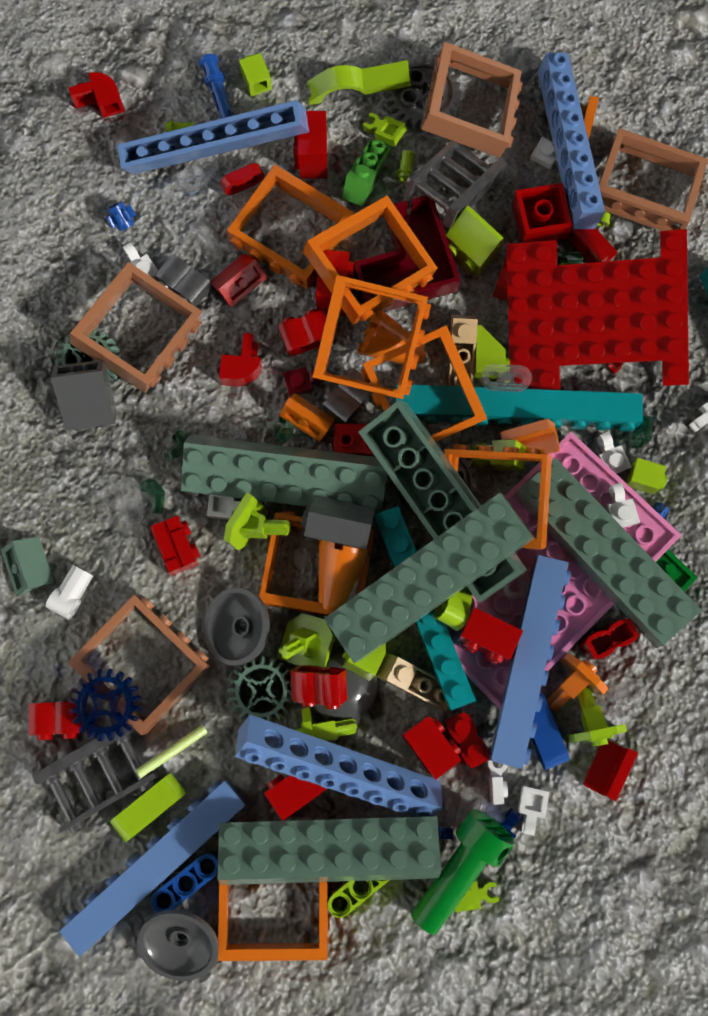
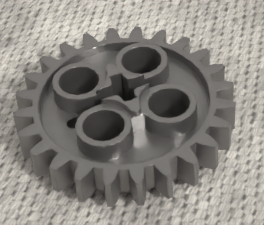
M425 58L422 59L420 64H418L416 59H413V65L410 66L409 64L411 86L386 91V98H388L387 107H391L390 114H396V120L398 121L404 119L406 126L411 123L412 130H415L417 125L422 128L435 66L434 59L431 60L430 64L426 63ZM448 68L442 96L443 100L441 101L439 112L455 116L460 104V83L456 82V75L450 76L451 68Z

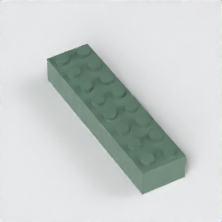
M398 400L359 431L361 437L433 539L481 506L407 402ZM513 553L467 587L478 603H480L527 571L516 553Z
M189 435L184 442L181 491L243 498L247 492L260 501L307 506L308 503L313 502L315 496L375 508L374 514L376 515L382 512L387 472L378 459L372 456Z
M555 457L552 460L547 532L621 612L632 620L635 627L655 648L664 646L702 610ZM541 470L524 484L515 495V498L537 522Z
M498 493L324 619L353 663L359 662L535 538L502 493Z
M437 816L219 823L218 881L221 885L439 878L441 874Z

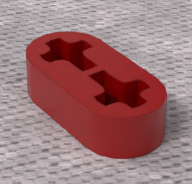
M252 163L225 175L220 180V185L226 195H234L260 183L264 179L265 174L258 163Z

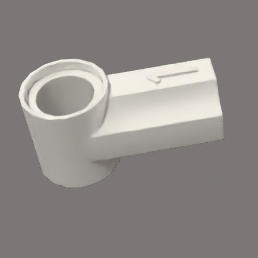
M72 565L60 587L56 588L49 596L46 608L70 620L77 612L81 603L80 598L93 576Z

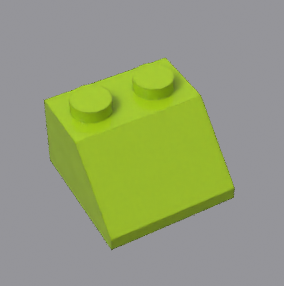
M469 205L463 210L446 234L453 257H456L462 263L463 268L467 272L473 273L477 277L497 259L503 237Z

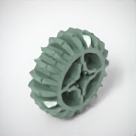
M94 329L89 338L122 359L118 355L121 351L118 346H115V340L113 338L109 339L108 334L105 332L100 335V332ZM67 335V344L60 342L63 350L56 351L59 359L54 360L55 365L59 366L71 364L73 357L77 359V363L84 362L83 359L86 361L90 359L91 361V357L70 344V336ZM106 368L109 380L110 378L117 380L118 376Z
M261 656L260 664H257L256 659L251 661L252 666L249 667L248 664L242 665L245 669L243 672L234 669V673L239 678L237 680L229 678V682L236 685L235 688H227L228 693H235V697L229 698L228 702L238 703L232 711L234 713L239 710L243 711L239 716L240 720H244L247 715H253L262 719L267 718L268 721L274 723L272 717L276 715L279 721L283 720V716L280 713L281 710L288 714L291 712L285 706L287 702L295 704L291 698H288L289 694H292V689H289L291 679L287 681L286 677L291 674V670L288 669L282 673L281 670L285 666L283 662L274 667L275 658L272 657L269 664H266V657ZM261 669L272 671L269 676L260 682L249 676L252 672ZM277 677L280 678L283 684V697L281 700L272 692V686ZM243 682L252 690V696L247 705L244 703L241 693ZM252 682L262 687L263 684H267L266 691L273 699L267 696L264 698L263 695L261 698H257L258 690L252 685ZM263 700L269 701L276 706L275 709L267 713L252 711Z

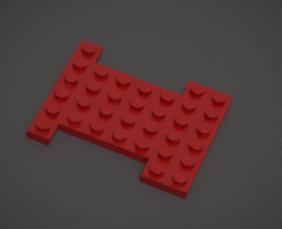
M687 229L660 231V257L557 265L556 240L506 244L511 388L561 390L560 366L662 361L663 386L689 385Z

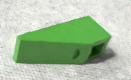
M372 138L369 140L346 176L342 199L364 207L378 181L392 146L380 140Z

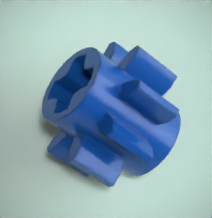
M119 201L107 208L109 215L105 216L112 229L117 227L119 231H123L134 224L132 218L136 214L130 204L124 205L123 201Z

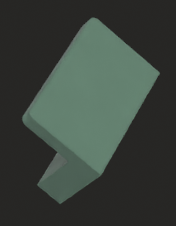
M39 537L14 540L1 549L16 597L26 595L34 588L54 583Z

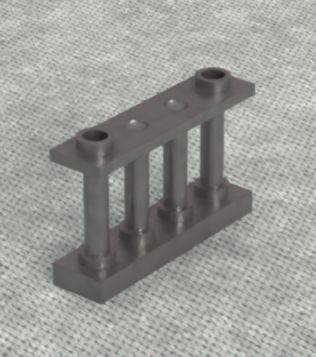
M448 140L445 147L417 173L412 172L406 180V185L408 186L404 196L408 198L416 190L422 192L444 209L446 215L442 224L450 229L468 205L472 207L500 180L507 162L499 158L493 165L491 163L486 164L464 148L462 144ZM455 154L459 155L481 171L482 175L474 176L451 158ZM444 165L470 184L469 188L460 187L438 170ZM431 177L456 195L457 199L449 201L425 182Z
M124 722L31 775L36 785L45 783L46 786L50 785L68 821L58 828L60 833L69 830L70 834L85 826L83 822L85 819L137 789H140L141 793L155 785L153 780L160 777L158 772H155L140 779L135 770L142 763L129 740L131 739L130 734L136 730L128 722ZM113 743H116L117 746L120 745L139 781L124 789L106 754L108 752L106 747ZM90 756L93 759H97L115 794L102 803L83 768L85 765L83 760ZM68 769L70 773H74L92 808L80 816H77L59 780L61 779L60 774Z

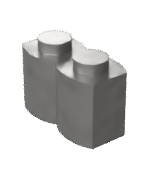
M174 254L169 257L154 275L159 283L195 307L212 289L210 281L204 275L191 268Z
M352 369L349 373L346 371L342 375V377L365 382L362 374L356 369ZM340 384L334 391L330 389L322 400L324 402L323 410L341 424H350L360 410L371 400V393L373 392Z

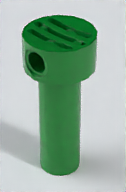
M471 809L456 830V836L461 842L441 870L439 878H435L411 912L414 922L431 935H436L485 866L489 864L499 867L516 844L512 835L500 823L480 810Z

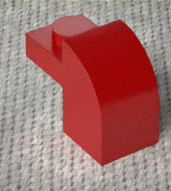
M88 73L90 77L89 82L78 83L75 86L68 87L76 109L98 103L103 118L125 112L116 83L104 73Z
M243 334L241 356L221 355L219 379L222 386H246L254 382L260 375L263 365L261 358L258 357L259 342H255L254 334Z

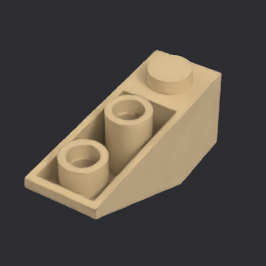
M451 315L450 334L473 384L478 319L476 316ZM449 361L448 386H460Z
M389 653L385 654L376 673L377 678L447 712L448 707L435 676L400 657Z

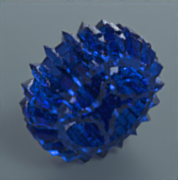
M109 668L105 675L103 669H98L97 677L90 672L87 674L89 682L80 679L79 684L83 688L73 689V693L77 694L78 697L77 699L70 698L69 702L76 704V708L70 709L69 713L78 714V717L74 718L72 722L73 724L83 723L78 731L83 733L88 730L87 738L92 739L97 733L98 741H103L105 735L109 741L115 739V732L119 737L125 735L123 727L129 731L133 729L129 720H139V717L133 713L134 711H142V706H135V701L142 700V696L133 695L134 692L138 691L139 687L134 685L129 688L133 678L127 677L123 681L124 672L119 671L115 676L114 669ZM106 682L117 685L115 690H111L107 694H103L95 689L98 685ZM122 693L124 694L126 700V707L123 715L122 711L118 707V702L122 697ZM88 696L93 701V709L89 713L90 716L87 712ZM103 700L111 701V703L108 704L111 705L110 710H102L101 706L103 705L101 704V702ZM105 715L117 721V723L110 727H101L95 724L98 719Z

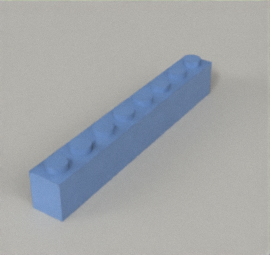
M298 100L117 144L121 169L137 174L308 133L309 127L306 108Z
M541 555L534 559L519 629L523 630V633L512 655L489 761L523 769L524 764L528 765L531 749L528 748L530 738H534L537 729V723L533 721L535 712H540L543 697L539 696L541 686H546L549 671H546L545 667L547 660L551 661L554 652V645H551L552 636L557 635L560 620H556L558 610H562L565 603V595H562L563 586L568 585L571 571L567 570L569 562Z
M228 779L223 783L220 780L216 781L207 790L210 795L203 801L199 798L187 808L190 813L183 819L179 816L167 826L169 832L161 838L158 834L146 845L149 850L142 856L137 853L126 863L128 869L122 875L116 872L105 882L107 888L101 894L96 890L84 901L87 906L80 913L74 910L63 920L66 925L59 932L79 957L219 830V823H227L247 804V801Z

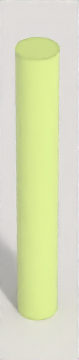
M200 725L135 770L140 779L206 735L208 733L203 725Z

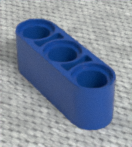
M540 690L539 696L543 697L540 712H535L533 722L537 723V729L534 738L530 739L543 769L548 770L569 761L570 758L548 703Z
M214 851L203 853L161 886L152 896L151 906L153 910L158 913L175 909L218 873V853ZM203 859H212L215 863V870L211 872L204 870L202 866ZM187 875L192 878V888L187 889L182 886V876ZM161 893H167L171 897V905L165 906L161 904L159 900Z

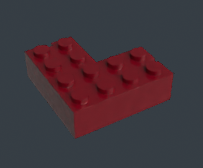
M426 195L411 199L410 215L408 216L407 200L395 203L396 209L438 267L432 275L433 280L429 281L424 287L416 286L413 288L414 291L412 293L426 296L430 300L458 292L461 279L435 202ZM386 222L395 251L355 261L354 278L391 288L420 269ZM359 291L362 304L377 296ZM394 300L395 303L384 310V312L412 305V303Z

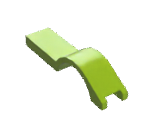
M408 60L363 69L351 65L328 68L307 81V86L311 89V97L308 98V102L310 105L322 103L323 98L327 94L341 89H354L367 95L410 87L411 79Z

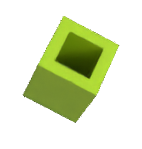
M261 53L248 55L244 59L239 60L241 75L251 97L272 90L271 76Z
M637 458L631 463L632 467L629 469L626 484L631 488L654 495L665 487L668 478L665 475L667 466Z

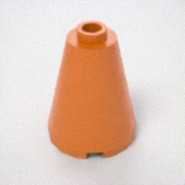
M378 309L374 312L375 315L370 319L363 333L364 342L359 343L357 353L376 358L408 343L411 333L384 311ZM425 344L415 349L414 354L419 355L417 362L419 364H422L427 354V351L424 350ZM406 352L388 361L403 364Z
M325 540L319 541L318 602L323 604L322 608L335 611L346 603L369 557L370 549H362Z

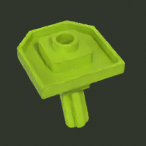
M246 492L226 524L224 540L239 551L248 545L253 538L267 539V535L287 536L290 532V522L287 520H268L266 516L269 512L253 495Z
M302 613L287 623L276 659L298 666L314 665L326 667L335 640V634L325 619Z
M585 687L577 695L582 710L581 720L584 732L566 735L568 743L584 741V743L592 742L593 747L608 744L607 739L613 738L615 734L627 732L625 724L608 727L601 706H596L590 688Z
M310 707L301 709L303 722H301L302 728L297 729L299 732L330 741L338 739V737L355 734L357 731V723L352 718L313 724Z

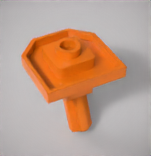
M568 652L559 661L570 672L562 680L560 687L546 701L551 709L557 711L570 698L574 699L586 686L595 694L601 695L606 693L608 687L595 673L597 668L588 660L583 662Z

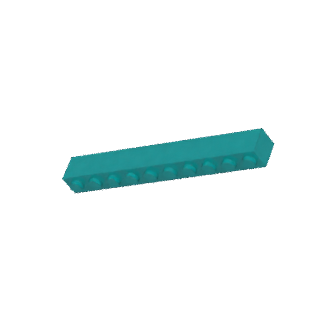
M412 385L409 395L404 394L403 399L395 397V402L398 400L407 402L418 419L424 420V423L427 424L449 421V424L454 425L474 416L461 386ZM474 387L487 417L486 420L475 424L476 426H485L488 423H498V426L509 427L512 424H522L523 426L549 419L555 423L556 429L562 426H571V429L575 430L595 427L596 430L600 431L620 428V431L628 432L634 431L643 423V393Z

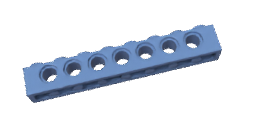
M546 53L537 73L561 182L563 183L571 216L572 229H595L604 215L605 209L568 53Z
M249 715L238 729L235 757L246 760L249 763H255L272 769L275 772H281L296 777L299 780H305L413 817H434L442 809L441 781L253 715Z

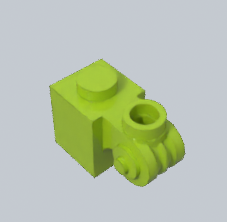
M492 440V445L480 443L473 445L471 449L478 451V445L494 446L493 451L503 452V447H518L519 453H526V446L517 440ZM471 458L473 461L471 464L479 468H484L490 463L491 466L500 471H525V461Z

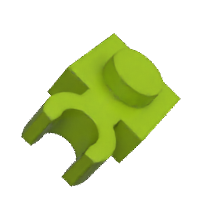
M374 113L369 114V120L372 124L363 123V129L366 133H374L375 139L394 147L407 130L406 123L389 116H385L383 120H380L378 115Z
M475 880L455 908V913L482 909L480 900H486L489 903L498 902L499 897L497 895L488 896L487 890L490 887L497 886L496 882L489 880L484 882L481 887H478L477 880Z

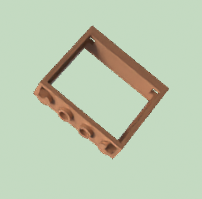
M444 41L436 57L421 129L500 158L505 149L510 148L513 142L511 132L517 119L514 117V114L520 102L517 96L523 84L520 81L522 71ZM448 67L507 88L500 134L439 112Z
M619 128L598 182L601 196L606 198L603 200L604 209L609 213L660 231L686 229L691 219L708 159ZM618 151L693 176L683 212L607 186Z
M128 262L71 331L70 344L96 361L104 360L106 368L146 393L150 387L153 388L159 383L161 379L160 373L163 369L168 370L175 361L173 356L178 350L182 352L189 342L187 339L189 335L197 333L198 328L202 324L200 321L202 311ZM132 282L187 318L145 374L89 338L90 334Z
M134 594L71 658L68 664L140 735H146L211 666L206 662L209 658L202 650L198 648L195 651L188 645L191 640L182 631L176 633L170 627L173 623L163 613L158 616L152 610L155 605L145 596L140 598ZM136 607L197 665L146 719L85 660Z

